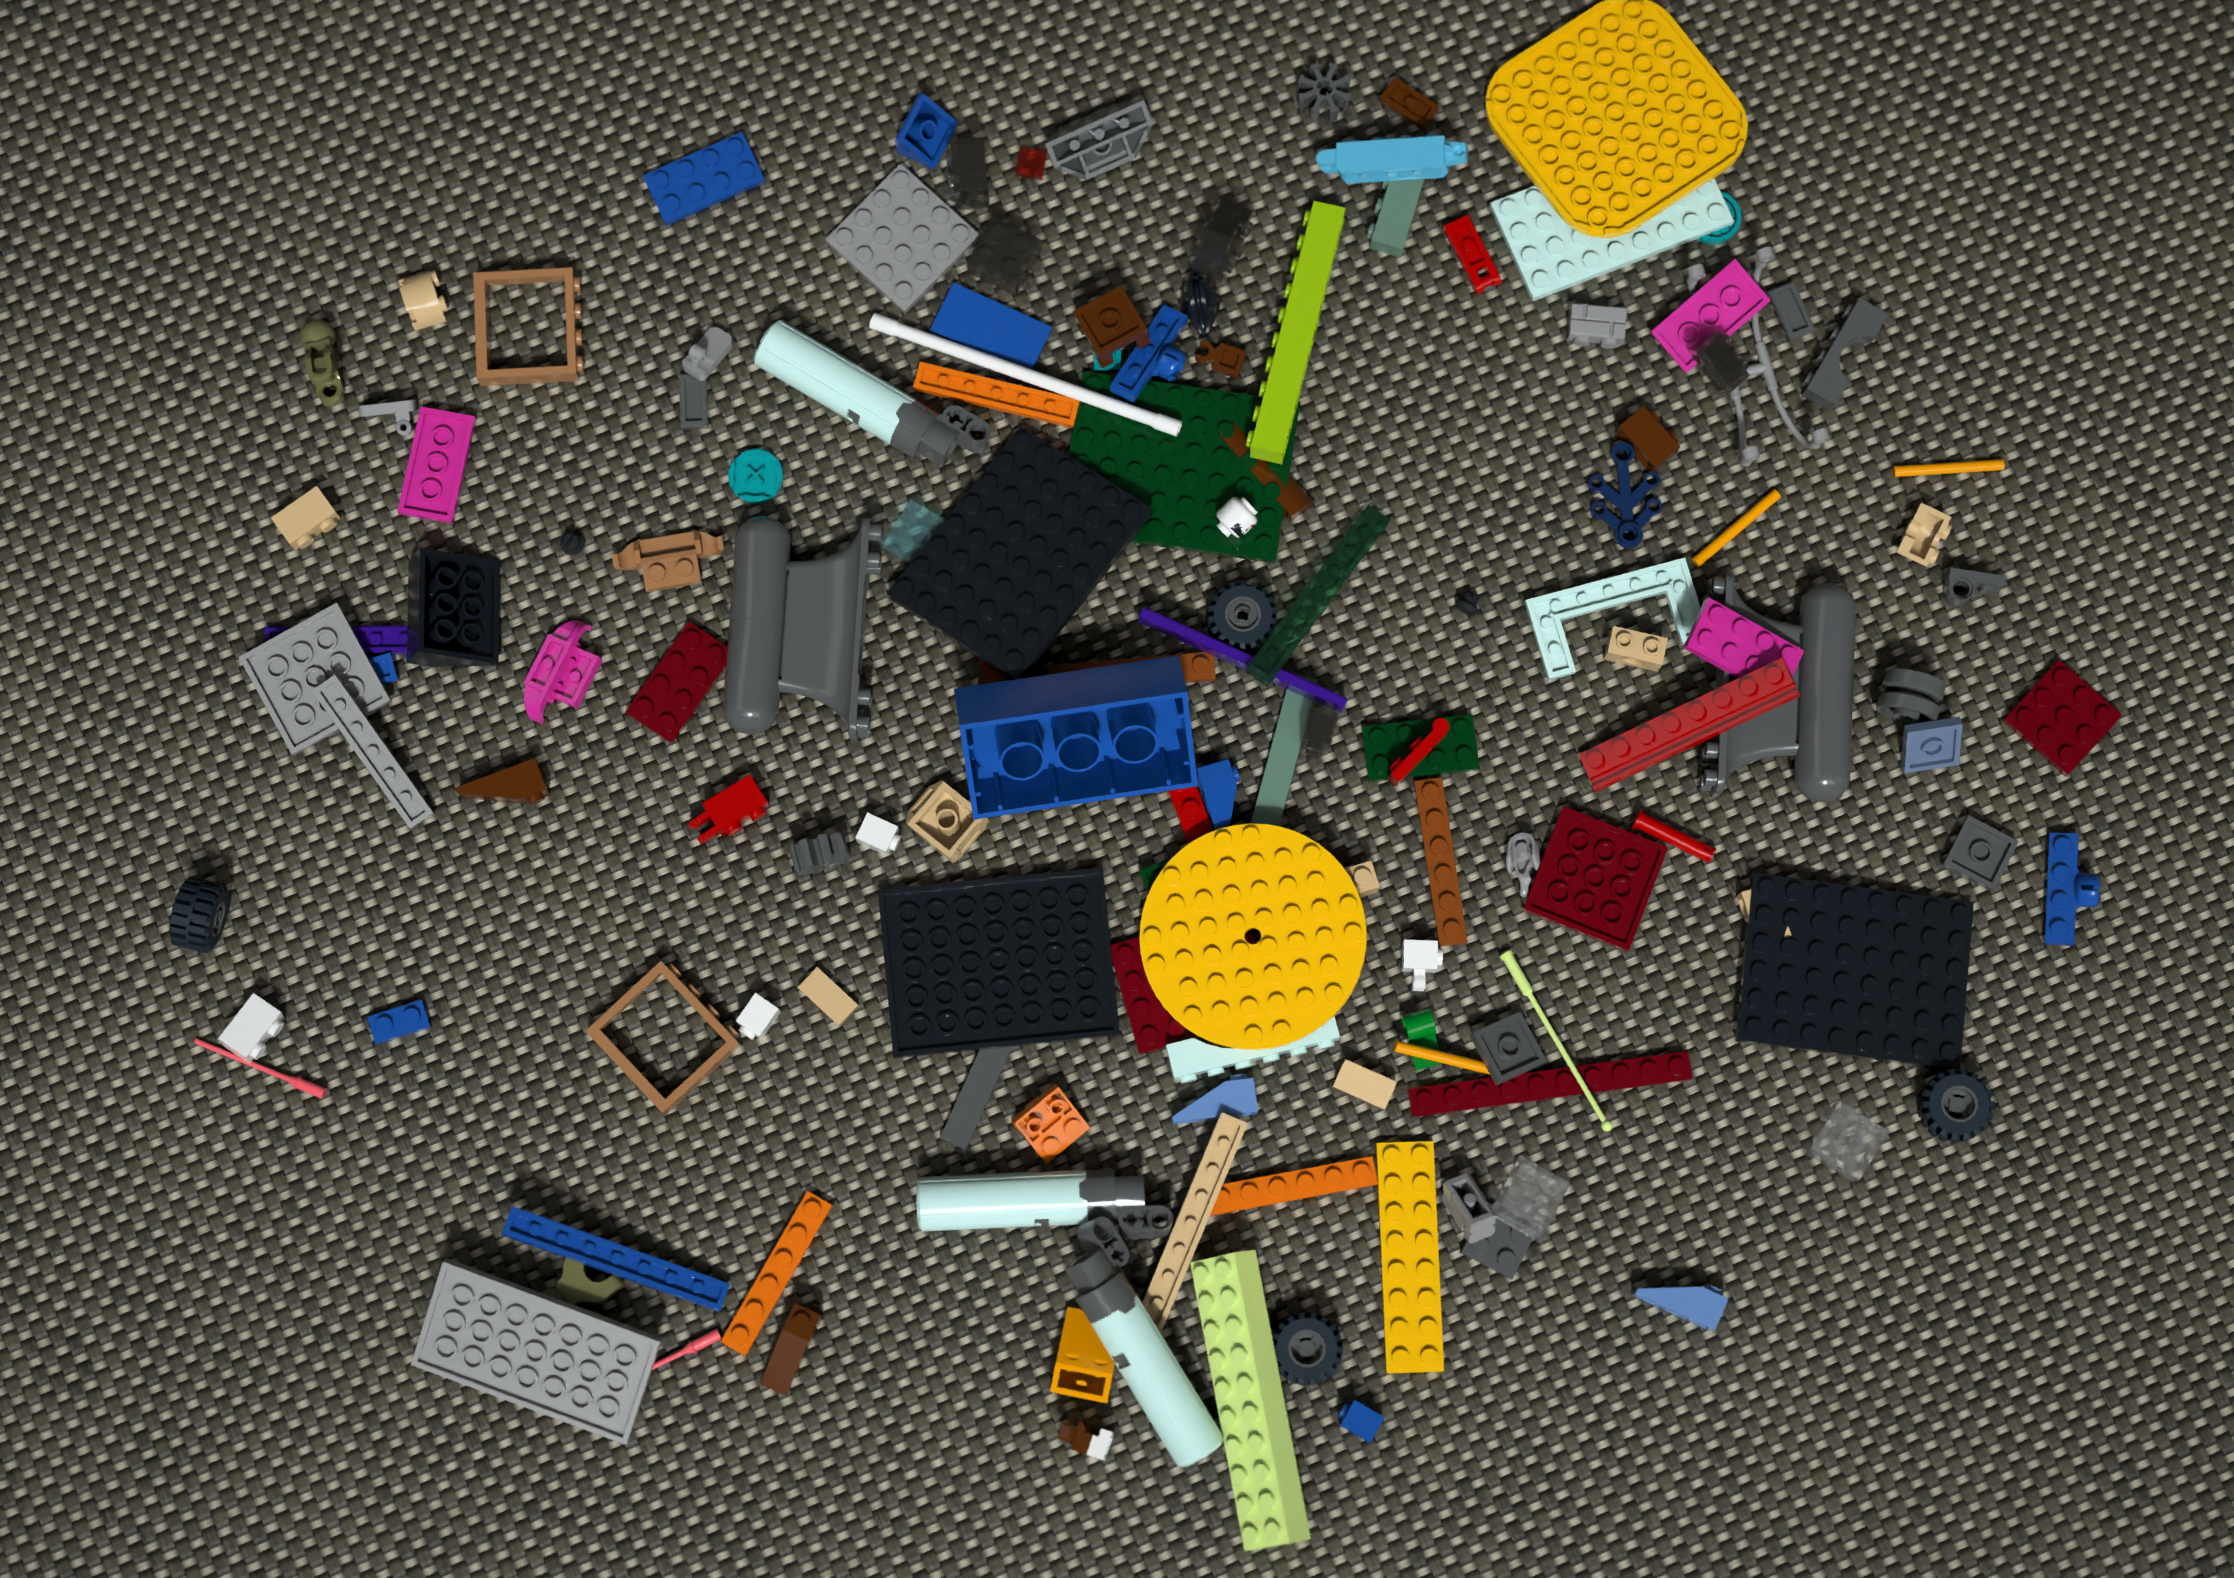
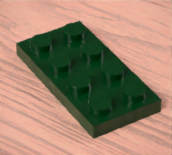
M1473 714L1441 717L1449 723V730L1446 736L1404 779L1479 771L1480 766ZM1437 718L1362 726L1361 733L1368 783L1390 781L1388 778L1392 771L1389 768L1399 757L1405 759L1411 753L1409 747L1419 737L1424 740L1430 734V728Z

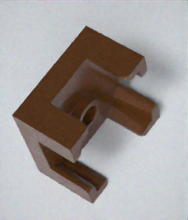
M1122 286L1073 311L1076 325L1081 334H1085L1102 369L1114 362L1112 353L1134 341H1136L1138 349L1151 343L1144 322Z

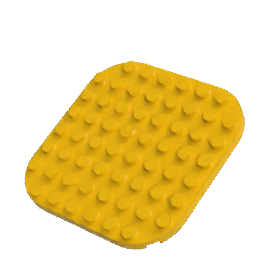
M1605 0L1590 8L1500 67L1489 83L1485 100L1486 117L1492 131L1559 217L1574 230L1597 238H1613L1634 231L1726 171L1739 158L1747 137V117L1739 99L1672 16L1661 6L1650 0Z

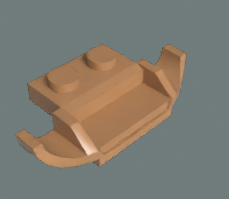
M696 530L645 540L638 539L629 544L620 553L612 554L613 566L616 570L642 569L646 592L700 584L702 581L698 559L722 553L724 550L722 536H711Z

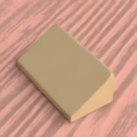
M1345 1059L1333 1087L1385 1110L1397 1082Z

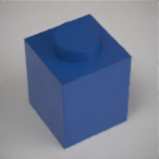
M1352 1400L1351 1404L1345 1402L1337 1416L1341 1419L1338 1426L1367 1443H1371L1385 1418L1356 1400Z

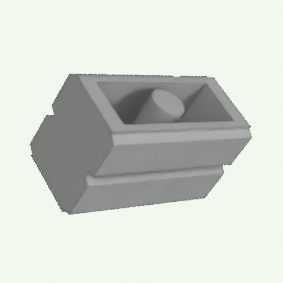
M1571 303L1568 313L1567 341H1574L1573 344L1576 346H1589L1590 343H1599L1602 348H1617V345H1622L1625 339L1627 307Z
M1465 1173L1447 1180L1443 1184L1444 1193L1442 1201L1460 1230L1464 1232L1463 1234L1467 1241L1475 1243L1492 1236L1495 1233L1496 1215L1470 1174Z

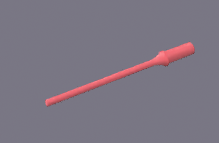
M198 1038L195 1039V1044L290 1083L294 1089L302 1090L321 1099L324 1098L327 1092V1088L305 1080L302 1076H288L254 1061H251L249 1064L232 1052Z
M715 1329L693 1341L690 1340L683 1349L655 1362L652 1370L684 1354H696L697 1351L721 1340L722 1337L719 1330Z

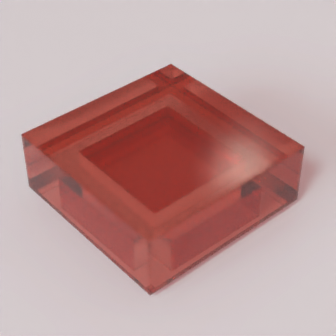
M1020 148L1016 176L1043 180L1047 152Z

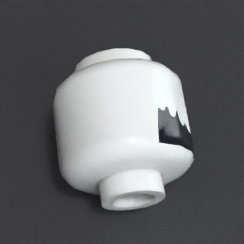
M1232 497L1217 511L1216 515L1220 521L1217 527L1227 537L1232 534L1237 538H1241L1257 523L1255 515L1258 512L1244 497L1241 499Z

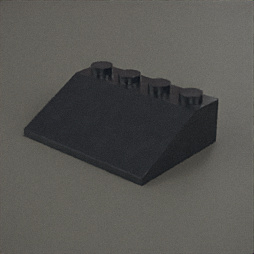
M421 547L410 557L408 568L407 663L430 667L497 666L499 664L500 560Z

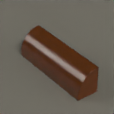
M1234 423L1232 424L1234 427L1233 435L1229 438L1222 437V439L1241 460L1243 454L1250 452V447L1246 446L1245 434ZM1257 459L1256 466L1250 469L1264 486L1269 483L1279 485L1281 493L1276 500L1284 508L1283 515L1289 522L1293 521L1315 502L1291 474H1289L1286 488L1279 477L1269 470L1266 461Z

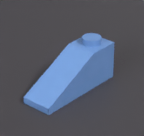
M1247 1074L1230 1076V1081L1223 1082L1172 1116V1125L1216 1120L1221 1112L1232 1117L1256 1115L1258 1108L1254 1078H1247Z
M1708 1284L1706 1288L1635 1289L1632 1293V1296L1708 1331L1716 1330L1728 1298L1722 1296L1723 1291Z

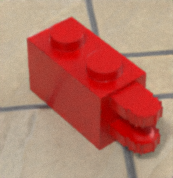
M749 774L702 803L706 812L691 820L688 825L690 829H697L709 820L713 821L715 826L703 832L697 839L700 844H704L719 834L721 836L725 834L728 836L734 835L743 828L742 824L750 819L756 821L767 813L766 809L770 806Z

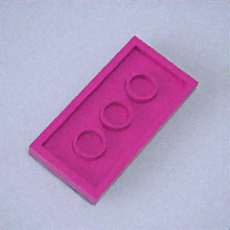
M1733 259L1652 329L1650 333L1683 372L1687 373L1771 300L1738 261Z
M420 407L397 510L399 515L454 524L476 423L475 416Z
M1710 597L1704 600L1683 647L1736 678L1751 673L1782 657L1785 659L1793 677L1804 652L1799 647Z

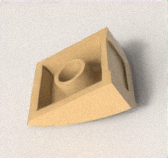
M939 781L929 786L909 809L906 818V824L951 863L962 858L968 848L984 832L989 822L988 818L973 820L971 803L944 781Z

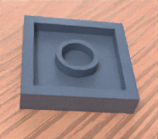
M1960 717L1904 725L1901 760L1903 772L1911 773L1959 765L1963 727Z

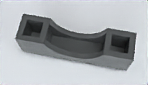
M1859 298L1855 306L1849 304L1841 317L1846 320L1842 328L1836 326L1829 338V341L1832 342L1830 349L1827 351L1823 348L1815 362L1820 366L1815 373L1810 371L1802 386L1806 390L1802 397L1831 412L1849 383L1840 368L1841 351L1854 344L1870 345L1887 318L1888 313Z

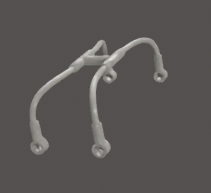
M1765 247L1756 251L1757 260L1755 262L1756 267L1753 280L1758 286L1761 270L1768 262L1775 259L1772 247ZM1703 264L1693 265L1687 269L1689 275L1687 283L1691 296L1696 292L1695 285L1698 280L1706 276ZM1758 312L1751 319L1759 363L1733 369L1729 353L1725 350L1723 342L1717 347L1719 361L1729 394L1735 404L1739 432V455L1742 466L1751 465L1754 460L1760 458V453L1757 446L1746 448L1745 423L1740 400L1742 396L1737 379L1763 373L1768 391L1771 392L1782 419L1802 445L1809 449H1818L1822 443L1830 440L1827 428L1813 431L1811 433L1812 440H1807L1789 417L1778 394V384L1765 342L1762 341Z

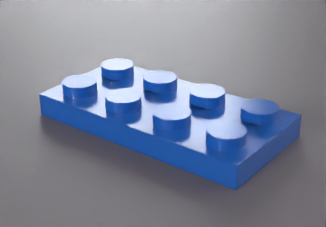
M743 132L643 175L666 226L765 183L762 172Z

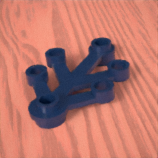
M1619 442L1611 451V459L1617 465L1619 494L1605 483V479L1601 475L1597 474L1590 477L1588 489L1593 493H1600L1621 511L1622 521L1607 510V505L1601 501L1592 504L1590 515L1594 519L1603 520L1615 531V540L1618 545L1625 549H1632L1637 547L1642 541V528L1652 517L1659 515L1662 510L1661 501L1652 498L1647 501L1645 510L1633 521V509L1650 490L1657 488L1660 483V477L1656 472L1646 473L1642 483L1631 494L1629 463L1634 457V449L1627 442ZM1624 452L1626 459H1619L1617 453ZM1647 477L1655 478L1656 484H1648ZM1599 480L1601 487L1595 488L1592 485V481ZM1649 504H1656L1658 511H1651ZM1594 507H1601L1603 514H1596ZM1624 532H1631L1633 539H1625Z

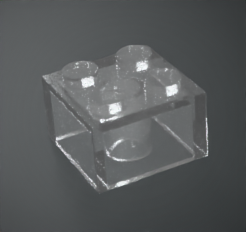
M1838 1101L1832 1105L1804 1152L1851 1182H1855L1861 1179L1889 1131L1842 1101Z
M1520 1155L1510 1168L1490 1207L1497 1219L1538 1241L1547 1230L1570 1183Z

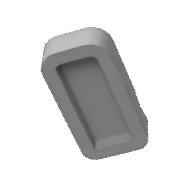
M718 327L710 328L698 343L690 347L689 355L682 361L684 371L700 381L706 380L732 349L731 335Z
M416 400L359 406L360 417L395 414L396 430L400 435H408L413 430V425L410 422V412L417 411ZM404 424H405L406 427H407V429H406L405 431L402 429V426H403Z

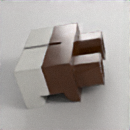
M1080 1421L1078 1426L1062 1422L1057 1439L1071 1443L1070 1449L1105 1461L1114 1433L1101 1428L1098 1437L1087 1433V1427Z

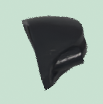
M1197 266L1191 268L1182 288L1180 305L1183 313L1188 316V320L1200 336L1210 335L1218 314L1221 298L1215 284L1202 267Z

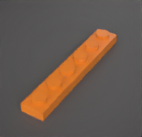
M919 362L913 385L914 391L1069 428L1074 427L1080 401L1070 397L924 362Z
M1373 1156L1223 1184L1210 1216L1378 1185Z
M809 1191L806 1192L720 1341L721 1343L747 1356L833 1205Z

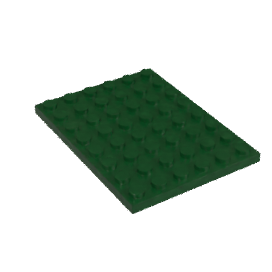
M1082 372L1080 387L1182 421L1180 432L1176 437L1156 430L1152 426L1081 401L1079 403L1069 456L1153 510V515L1131 543L1276 563L1284 508L1276 500L1280 496L1281 489L1276 483H1269L1264 486L1250 471L1251 468L1256 466L1257 459L1251 458L1250 452L1242 455L1240 460L1222 439V437L1229 438L1233 435L1234 427L1232 424L1236 423L1245 434L1247 440L1249 431H1255L1257 422H1253L1254 410L1256 405L1261 406L1263 397L1148 381L1136 401L1131 402L1110 392V385L1116 376ZM1299 401L1283 464L1266 461L1269 470L1279 477L1286 488L1300 410ZM1232 497H1238L1239 499L1244 497L1258 512L1255 515L1257 523L1241 538H1237L1232 534L1227 537L1217 527V524L1220 522L1216 515L1217 511Z

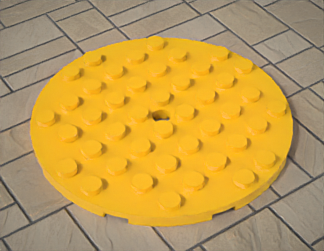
M1250 823L1224 827L1207 833L1182 848L1170 859L1157 876L1146 898L1141 917L1139 940L1141 958L1148 981L1156 997L1176 1021L1198 1037L1214 1044L1240 1050H1266L1302 1040L1327 1024L1345 1005L1361 975L1367 949V928L1363 905L1358 891L1346 870L1330 852L1309 837L1296 831L1275 825ZM1252 928L1259 930L1261 933V939L1256 944H1249L1245 940L1247 931Z

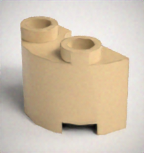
M428 270L398 280L400 292L415 331L446 321L444 312L448 311L444 296H438L436 287L440 286V282L435 270Z
M1920 503L1914 517L1910 519L1901 537V543L1896 552L1926 567L1928 563L1933 565L1940 550L1936 549L1940 538L1946 540L1951 531L1952 525L1948 524L1951 517Z

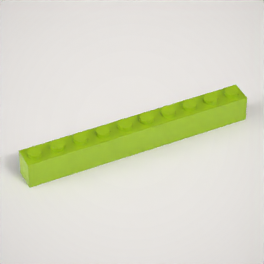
M1313 201L1311 211L1306 210L1303 226L1307 227L1305 235L1300 234L1297 244V250L1301 251L1299 259H1293L1290 274L1294 275L1293 283L1288 282L1284 298L1288 299L1287 306L1281 307L1278 323L1282 324L1280 332L1275 331L1272 341V348H1276L1274 357H1268L1265 372L1269 373L1268 380H1262L1259 397H1263L1262 404L1255 407L1253 422H1257L1255 431L1250 430L1246 446L1250 447L1251 458L1283 464L1345 220V207Z

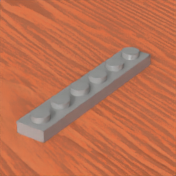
M337 674L313 689L312 692L408 827L412 829L435 813Z

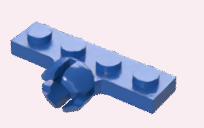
M1163 305L1147 329L1151 343L1140 349L1136 345L1111 383L1110 392L1135 402L1151 377L1160 376L1168 381L1176 380L1179 375L1175 374V372H1182L1186 354L1184 351L1173 347V343L1188 322V316Z
M2049 833L2045 945L2075 946L2077 909L2080 907H2096L2100 901L2099 891H2096L2100 890L2099 876L2095 873H2082L2078 871V833Z

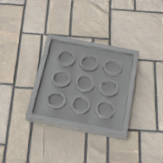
M900 163L825 240L835 252L906 314L980 239V234Z
M339 603L329 606L239 657L292 755L302 752L339 731L336 724L312 692L313 689L333 675L337 674L365 715L392 701Z

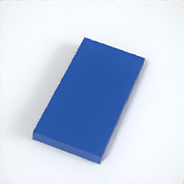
M953 282L930 328V333L1033 370L1053 328Z

